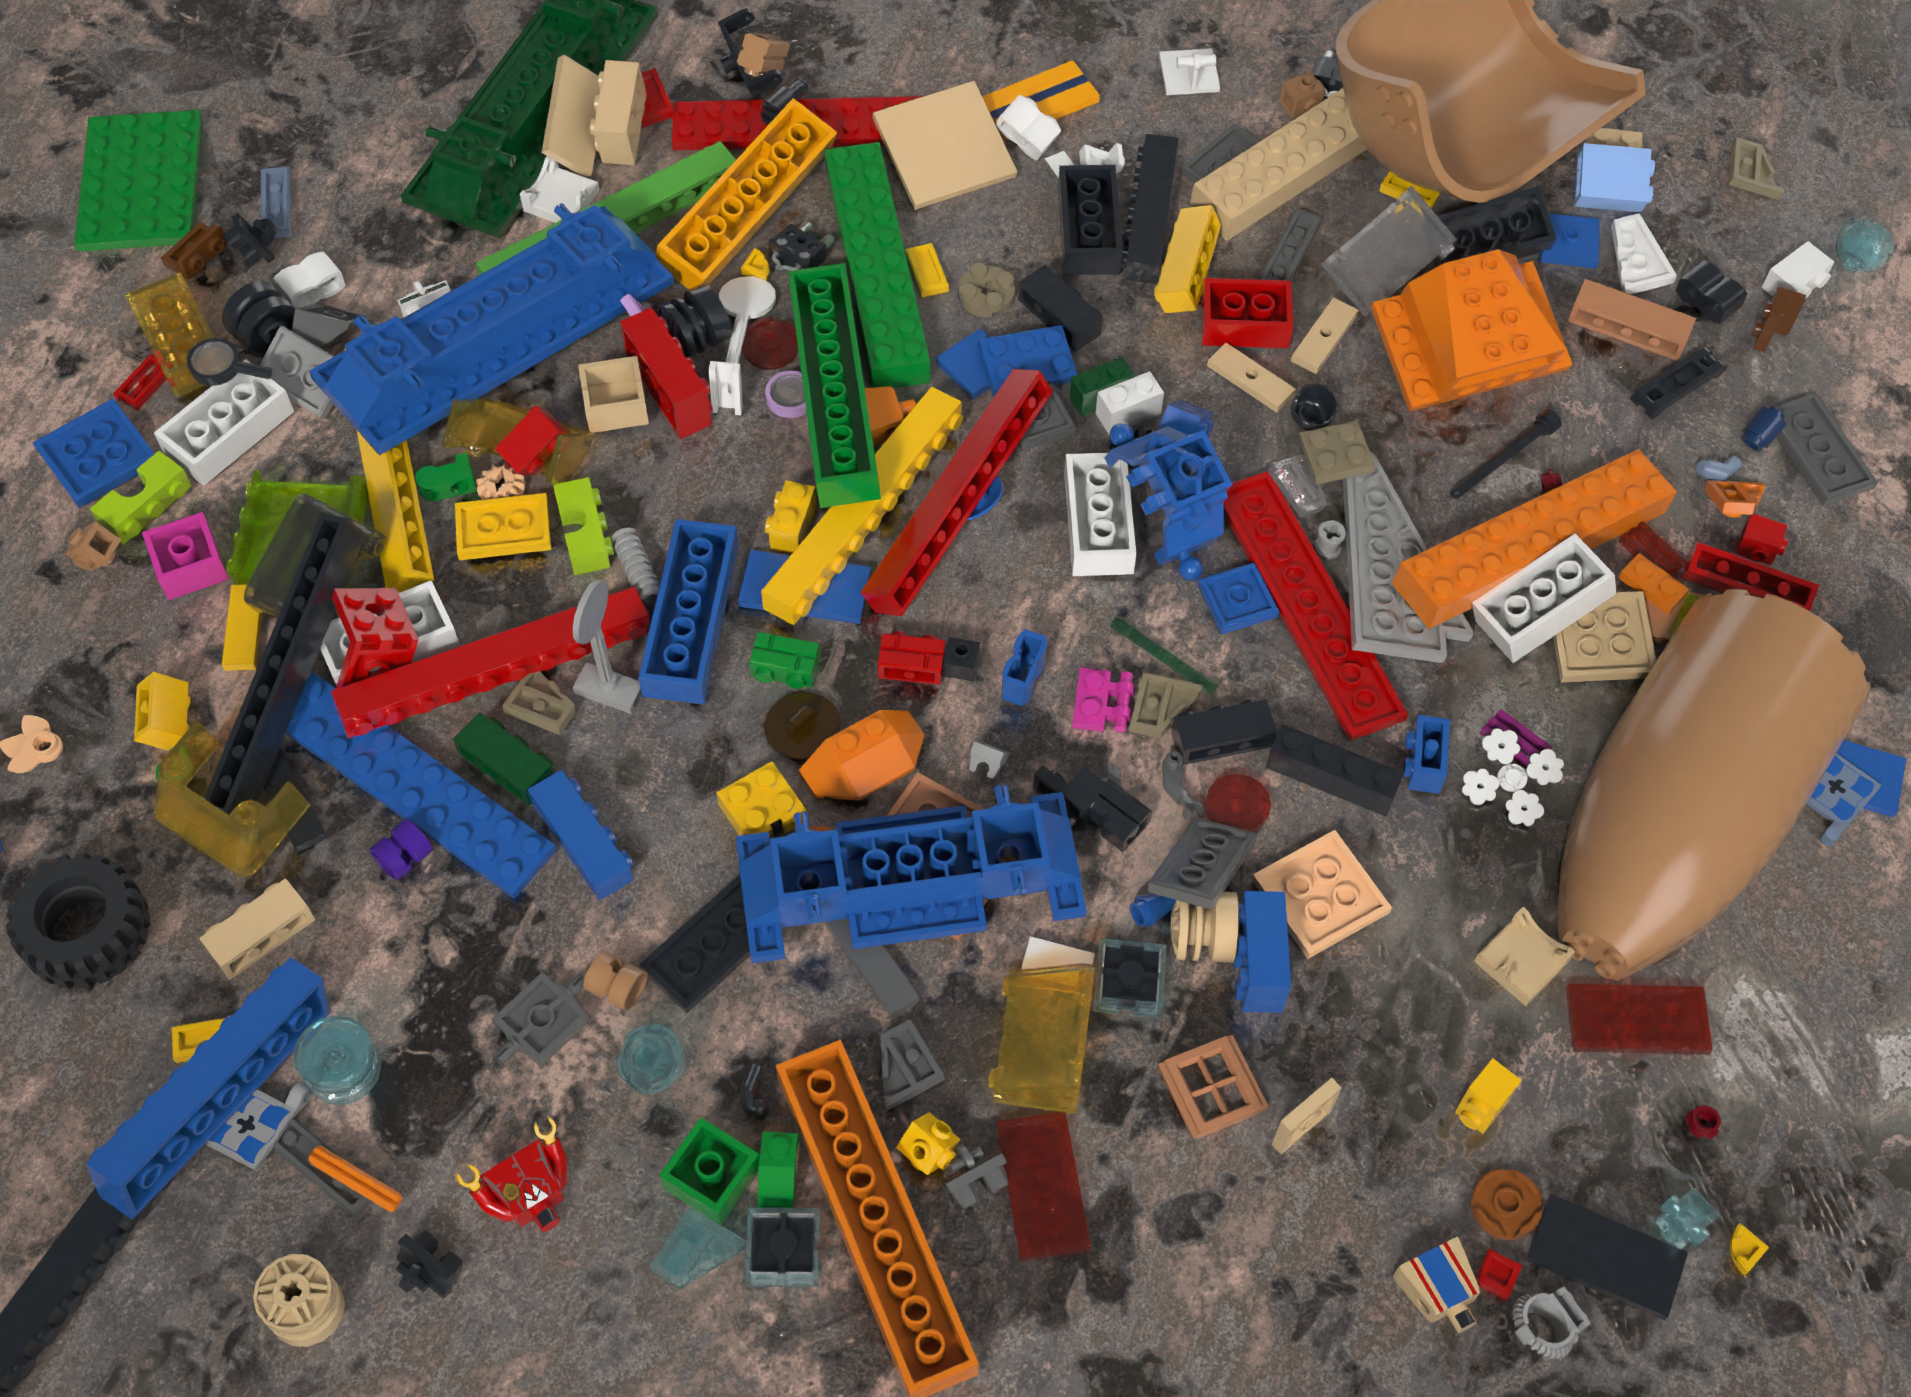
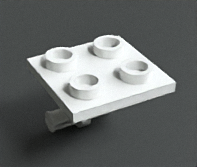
M1212 48L1159 52L1166 95L1220 92L1216 69V55L1213 54Z

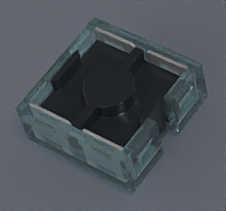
M1099 938L1093 1011L1120 1014L1121 1009L1134 1010L1135 1016L1161 1018L1164 1001L1167 945Z
M748 1208L745 1282L747 1287H819L820 1257L819 1250H814V1245H820V1208Z

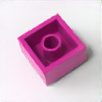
M203 512L142 532L157 579L168 600L229 580L215 537Z

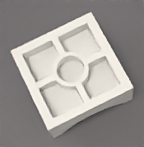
M547 156L536 182L529 189L522 190L520 198L524 212L557 223L561 220L554 213L557 205L560 207V203H563L571 213L579 212L591 204L600 190L597 181L561 169L557 161Z

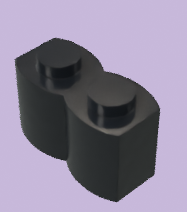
M1705 260L1683 275L1676 288V292L1683 302L1697 307L1703 317L1717 324H1721L1740 309L1748 294L1738 282L1725 277L1719 268Z

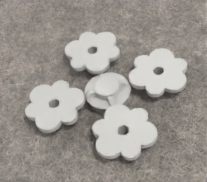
M1494 729L1491 736H1486L1483 739L1482 746L1488 751L1487 757L1489 760L1495 761L1498 759L1505 766L1500 769L1498 778L1489 775L1486 769H1479L1477 773L1475 771L1466 772L1463 777L1465 785L1462 788V793L1470 796V801L1473 804L1482 805L1485 800L1492 801L1495 799V790H1497L1500 784L1504 790L1514 792L1512 800H1508L1505 804L1506 809L1510 811L1508 814L1509 821L1515 825L1523 822L1525 826H1531L1535 819L1543 816L1544 808L1538 803L1539 798L1536 794L1528 795L1527 792L1521 790L1527 783V775L1532 779H1537L1538 784L1542 786L1547 785L1548 782L1558 783L1563 777L1561 769L1564 766V762L1556 758L1554 751L1545 749L1540 755L1536 753L1531 755V764L1528 765L1526 771L1517 764H1509L1512 762L1514 755L1520 751V746L1516 743L1517 734L1511 730L1503 732L1501 729Z

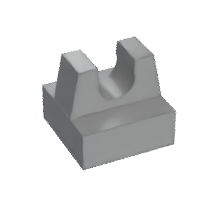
M974 741L970 751L969 770L977 772L979 765L982 762H986L989 765L987 777L995 779L1002 766L1006 764L1009 752L981 741Z

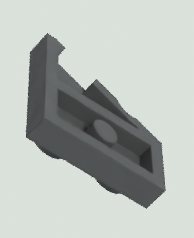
M911 1019L880 1035L883 1100L886 1112L945 1080L944 1073Z

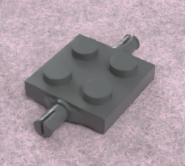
M542 972L492 1018L494 1025L508 1039L493 1054L498 1062L504 1065L510 1057L519 1051L528 1055L538 1066L542 1067L591 1020L590 1015L577 1004L575 996L583 989L584 977L580 973L566 987L554 983Z

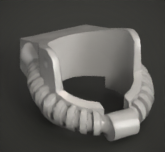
M1565 1287L1558 1289L1554 1294L1551 1293L1550 1295L1547 1293L1525 1294L1516 1300L1513 1307L1514 1325L1518 1327L1515 1334L1524 1346L1528 1344L1532 1350H1536L1537 1354H1541L1544 1361L1559 1359L1568 1355L1573 1344L1578 1341V1334L1591 1324L1587 1315L1579 1308L1572 1294ZM1527 1313H1536L1551 1323L1555 1331V1343L1535 1337L1527 1325L1529 1323Z

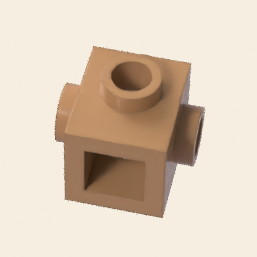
M1312 72L1295 76L1283 82L1279 102L1294 120L1323 101L1325 95L1324 85L1316 79Z
M93 522L81 529L78 527L72 532L67 540L70 546L65 555L73 559V563L79 568L93 571L102 566L107 567L116 555L115 549L121 539L105 527Z

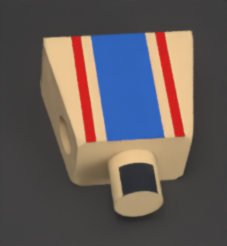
M1458 1236L1398 1266L1393 1275L1394 1280L1430 1323L1448 1316L1457 1333H1461L1477 1323L1467 1305L1475 1301L1480 1294V1289Z

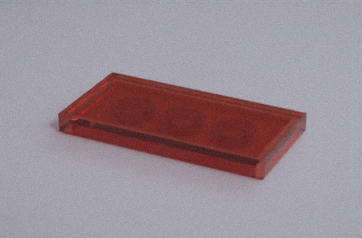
M1568 984L1566 987L1573 1052L1710 1055L1713 1051L1704 987Z
M1062 1111L997 1121L996 1127L1000 1149L1007 1162L1003 1167L1009 1182L1007 1190L1020 1261L1091 1250L1066 1112Z

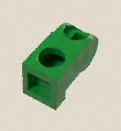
M467 452L455 455L456 462L439 467L425 466L417 471L415 481L422 498L427 501H437L477 492Z

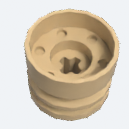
M1224 892L1213 910L1193 904L1189 905V903L1178 900L1175 901L1171 911L1170 938L1174 947L1175 960H1185L1187 945H1190L1191 959L1193 961H1198L1202 946H1208L1211 962L1234 963L1238 938V898L1236 892Z
M290 1254L276 1259L261 1273L256 1281L253 1294L256 1313L281 1341L291 1346L308 1347L324 1341L335 1332L343 1318L345 1300L342 1289L322 1263L308 1255ZM299 1291L302 1292L300 1296H293L291 1300L289 1299L291 1295H297Z

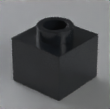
M949 637L943 661V676L974 682L979 659L980 642Z

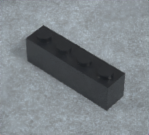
M1284 724L1281 725L1270 749L1266 768L1385 817L1389 812L1404 775L1401 771Z

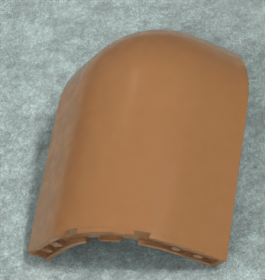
M1372 0L1359 9L1343 25L1335 45L1347 109L1352 124L1369 153L1384 168L1402 180L1428 190L1478 203L1487 202L1514 192L1646 95L1644 72L1641 69L1588 57L1572 47L1566 49L1557 41L1559 36L1550 28L1544 19L1541 21L1538 19L1532 8L1536 5L1534 0Z

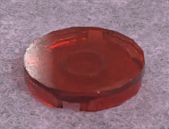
M774 318L755 321L746 329L742 346L745 359L751 365L763 370H775L787 366L794 361L798 354L796 329L788 322L783 320L781 322L774 321Z
M1242 774L1225 775L1216 780L1208 790L1205 803L1206 814L1210 821L1253 833L1260 830L1266 823L1271 807L1269 793L1262 783L1251 776Z

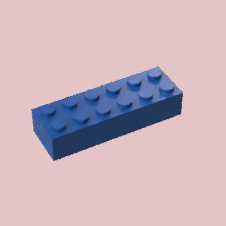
M675 519L638 677L642 697L705 705L739 549L736 526Z

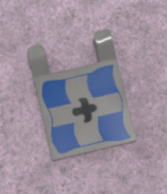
M300 1082L295 1083L285 1103L256 1090L205 1145L257 1171L274 1147L276 1141L280 1139L289 1126L291 1119L311 1100L312 1094L308 1091V1086Z

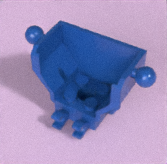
M1126 423L1114 425L1110 431V440L1118 447L1111 449L1104 457L1109 469L1118 460H1122L1134 467L1140 465L1131 471L1132 474L1127 475L1126 478L1131 488L1148 480L1154 495L1147 497L1146 501L1140 504L1145 515L1152 514L1162 508L1167 517L1163 521V547L1154 554L1159 566L1179 559L1180 576L1188 581L1197 580L1203 573V565L1199 559L1191 557L1190 553L1213 544L1224 534V501L1227 499L1226 491L1233 485L1205 430L1186 435L1167 426L1133 440L1134 432L1131 426Z

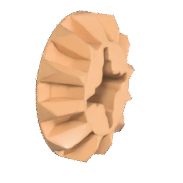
M506 463L499 467L492 464L491 469L488 471L482 470L480 479L476 480L477 492L482 500L522 496L525 490L524 476L519 475ZM504 478L505 483L501 485L497 492L495 483H499L500 479Z

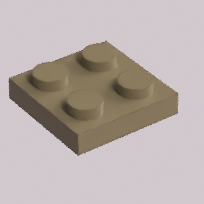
M1358 420L1299 433V442L1315 485L1374 472L1375 464Z

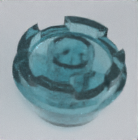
M648 1024L632 1030L625 1036L624 1039L627 1040L622 1047L621 1056H617V1068L621 1078L631 1088L643 1094H655L667 1089L681 1078L686 1068V1052L670 1029L659 1024Z

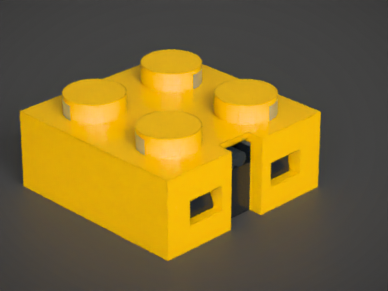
M772 761L716 792L719 807L739 836L769 832L770 839L774 838L773 836L781 831L786 834L796 828L794 814L797 812L800 813L801 824H803L802 812H806V809Z

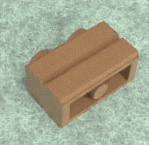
M745 34L742 43L744 49L740 50L737 63L745 67V73L756 77L771 70H780L782 72L785 63L783 57L787 56L790 44L770 34Z

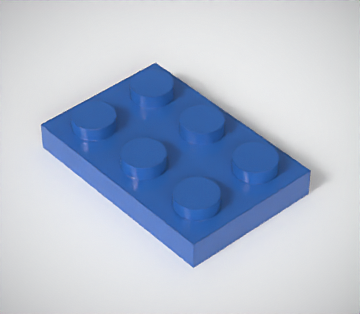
M1062 325L984 338L978 341L977 347L992 396L996 395L1013 369L1040 370L1047 383H1052L1053 386L1071 383L1072 375L1077 376Z

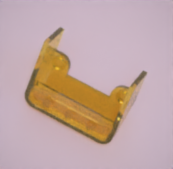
M478 398L475 400L454 399L442 446L445 448L462 447L465 448L464 453L467 452V455L482 458L483 454H494L502 457L494 448L527 415L529 410L489 398ZM558 421L570 434L558 435L553 454L544 461L545 466L542 467L540 474L546 477V483L554 485L568 482L572 479L591 446L593 433Z
M195 721L160 764L153 808L154 817L164 827L236 876H251L261 867L311 804L293 784L287 781L267 807L257 801L248 800L240 803L228 815L187 788V784L220 746L200 723Z

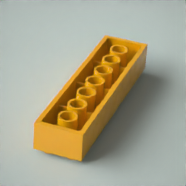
M793 98L657 245L656 259L676 280L688 289L701 283L709 285L825 157L824 150L832 148L837 132Z

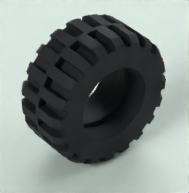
M78 853L72 859L69 855L58 857V862L51 865L47 862L39 867L41 870L35 875L30 873L23 880L25 883L22 889L17 888L12 896L15 904L9 905L6 915L10 920L6 924L7 935L11 938L10 944L32 972L49 984L56 983L59 987L67 989L73 988V984H76L79 989L91 987V982L94 981L102 984L109 981V976L116 971L120 974L126 970L125 964L130 959L135 961L141 953L138 946L139 944L144 945L149 935L145 928L150 926V915L147 912L149 906L129 873H126L124 868L117 862H110L107 857L101 855H94L92 859L89 853ZM97 900L106 902L105 914L92 932L73 941L59 942L52 940L54 926L66 910L85 901Z

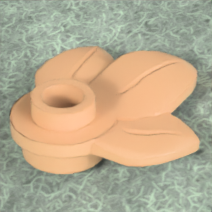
M33 715L23 716L22 734L0 741L1 750L12 759L7 769L15 773L29 772L40 763L51 762L63 750L62 740L57 734L51 732L48 721Z

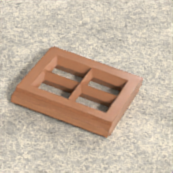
M1233 1035L1224 1036L1166 1059L1157 1066L1192 1139L1201 1138L1236 1124L1269 1108ZM1221 1053L1231 1076L1214 1082L1204 1059ZM1197 1062L1208 1085L1190 1091L1180 1069ZM1235 1082L1246 1105L1228 1111L1217 1088ZM1211 1091L1222 1114L1205 1121L1194 1098Z

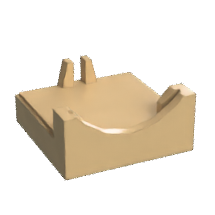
M1522 907L1514 915L1512 921L1476 956L1474 962L1521 1003L1527 1006L1570 962L1575 950L1570 946L1556 942L1545 934L1530 916L1528 910Z

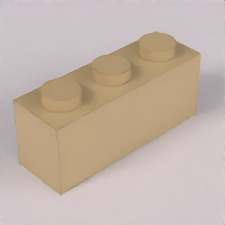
M285 878L279 883L270 885L261 896L252 902L240 906L232 916L222 923L211 926L199 939L227 978L231 980L315 921V918L307 904Z

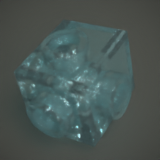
M1694 1188L1680 1199L1675 1194L1659 1208L1664 1214L1655 1223L1660 1227V1233L1663 1238L1681 1250L1690 1243L1696 1248L1711 1235L1707 1228L1721 1215Z

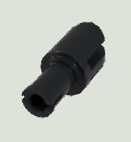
M796 78L789 86H779L764 98L760 113L762 121L769 125L793 98L797 101L808 93L809 87L807 82L802 78Z

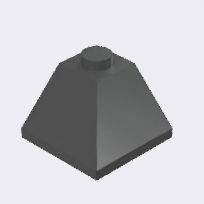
M324 304L295 308L292 331L322 349L330 348L361 331L354 324V319L357 316L360 318V314ZM365 316L368 319V321L373 325L375 322V318Z

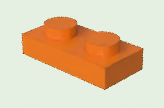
M1640 553L1621 571L1618 579L1636 592L1643 591L1644 597L1668 615L1687 596L1690 590Z

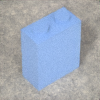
M1584 143L1577 154L1574 207L1642 212L1647 203H1651L1653 197V186H1649L1650 177L1653 176L1655 161L1651 160V149Z

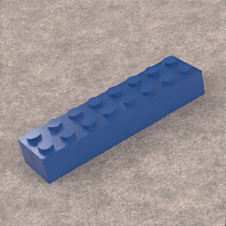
M291 957L282 966H277L269 975L268 980L258 990L252 991L247 996L244 1004L237 1012L226 1017L221 1023L219 1030L209 1040L200 1043L194 1055L183 1066L177 1067L171 1073L169 1080L158 1092L150 1094L144 1101L142 1108L132 1118L123 1121L118 1127L116 1134L105 1145L98 1147L92 1153L86 1166L99 1196L133 1220L330 1014L323 978Z

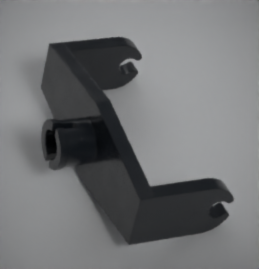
M745 8L718 21V25L731 52L719 59L727 74L736 68L739 69L749 92L754 98L779 85L784 78L780 70H771L751 80L749 74L744 72L745 67L737 63L739 52L730 34L751 24L755 19L752 10Z

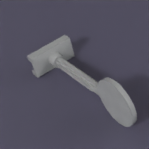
M595 579L588 585L577 606L573 622V638L580 644L591 642L596 665L586 662L573 686V691L576 695L632 714L634 710L633 704L638 694L641 693L639 680L612 671L605 638L601 629V622L608 601V585L605 581Z

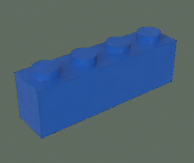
M561 769L528 789L533 806L599 901L633 881L630 868L634 864L624 849L619 852L614 843L617 841L613 832L607 825L604 827L600 825L597 820L600 816L591 801L587 803L583 801L580 796L583 792L574 777L568 779Z

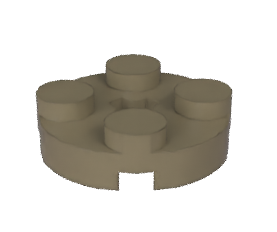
M984 263L973 264L971 270L963 274L958 284V297L963 302L964 309L979 317H993V313L1001 311L1002 314L1012 306L1015 299L1014 276L999 267L985 265ZM989 288L994 292L988 291L987 294H983L982 289Z

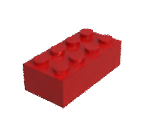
M651 307L620 321L626 357H638L642 383L679 439L681 440L711 426L710 413L713 412V407L708 399V395L711 394L709 385L705 378H699L696 374L697 370L690 357L685 358L678 338L676 336L671 337L669 334V328L665 319L662 316L658 317Z

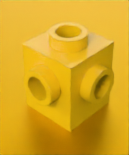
M929 1112L912 1121L896 1148L910 1160L916 1169L928 1175L938 1168L944 1170L949 1166L948 1163L952 1162L956 1157V1153L953 1150L961 1139L952 1132L949 1125L938 1120Z

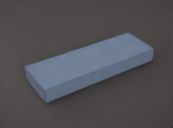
M289 166L261 169V219H270L276 225L275 238L292 237L291 171Z

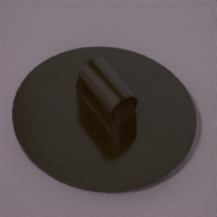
M799 692L783 697L771 707L765 719L764 731L768 743L775 751L789 758L805 759L810 758L824 740L840 732L841 722L836 707L827 698L816 693Z

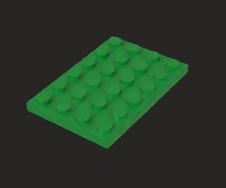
M200 110L88 117L74 242L78 252L175 245L194 228L203 119Z

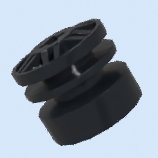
M701 283L684 292V300L677 296L672 298L670 303L667 301L658 306L659 317L662 316L665 319L671 337L676 336L678 338L685 358H693L696 356V352L702 353L706 351V342L711 346H716L732 337V327L728 314L716 293L705 283Z

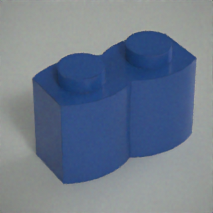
M1026 629L1018 635L1014 643L1013 656L1006 662L1003 668L1002 700L1024 706L1029 702L1034 693L1035 680L1041 675L1045 667L1046 636Z

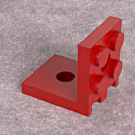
M396 588L334 589L332 600L350 641L336 689L412 662L419 639ZM381 666L380 669L370 672L371 669Z

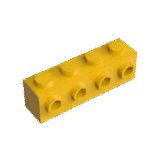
M1212 205L1180 209L1178 219L1174 223V233L1171 242L1168 243L1167 256L1161 266L1160 279L1154 290L1155 299L1160 303L1165 313L1197 310L1204 278L1207 276L1222 225Z

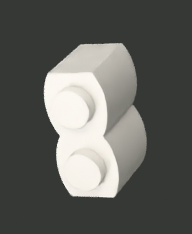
M1018 95L995 124L1004 136L1015 142L1023 152L1036 161L1052 145L1061 132L1058 122L1053 117L1041 113L1032 99Z
M317 252L307 256L299 265L284 268L273 278L277 290L295 308L313 306L320 299L329 298L345 287L342 272L324 252Z

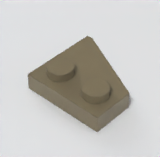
M1736 137L1731 144L1728 185L1779 200L1784 193V189L1782 186H1776L1772 176L1775 174V170L1767 159V153L1763 145Z

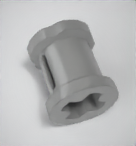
M1332 520L1323 522L1318 530L1319 538L1314 545L1316 554L1320 558L1330 560L1340 555L1341 543L1346 535L1342 524Z

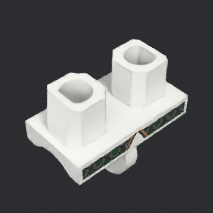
M446 280L424 288L419 281L414 282L413 287L415 291L397 300L402 317H406L449 293L450 288Z

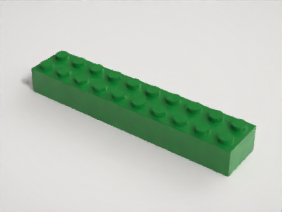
M880 143L825 149L826 177L871 387L890 386L892 388L930 383V359Z
M842 263L788 271L820 508L881 499L846 265Z

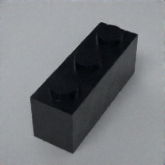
M1046 264L1019 281L1018 300L1047 327L1062 325L1068 346L1074 352H1077L1101 335L1103 316L1100 311L1087 303L1076 289H1072L1063 281L1059 273L1053 272Z
M1251 699L1239 705L1229 707L1221 705L1215 706L1208 711L1182 713L1178 717H1174L1171 734L1177 752L1183 757L1182 764L1187 765L1271 748L1277 736V729L1267 699L1259 701Z

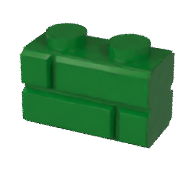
M758 632L749 661L750 674L763 683L778 681L784 682L794 689H802L804 686L812 688L821 659L820 643Z

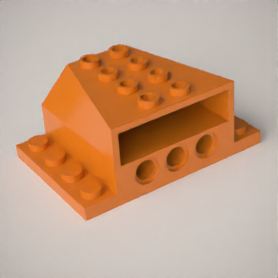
M1494 250L1443 263L1410 281L1400 295L1374 301L1370 306L1409 412L1569 370L1573 365L1533 261L1519 264L1516 255L1501 250Z

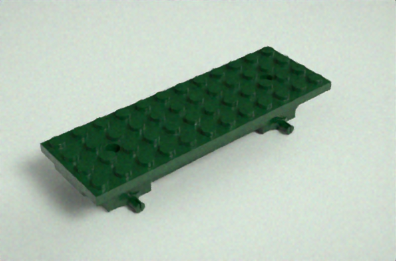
M544 0L455 122L445 130L433 127L432 125L427 127L426 136L439 140V142L400 195L402 203L501 239L523 208L520 193L522 190L529 189L536 182L541 173L544 160L547 155L542 153L558 58L566 55L599 76L600 71H604L606 60L626 61L657 18L658 8L638 0Z

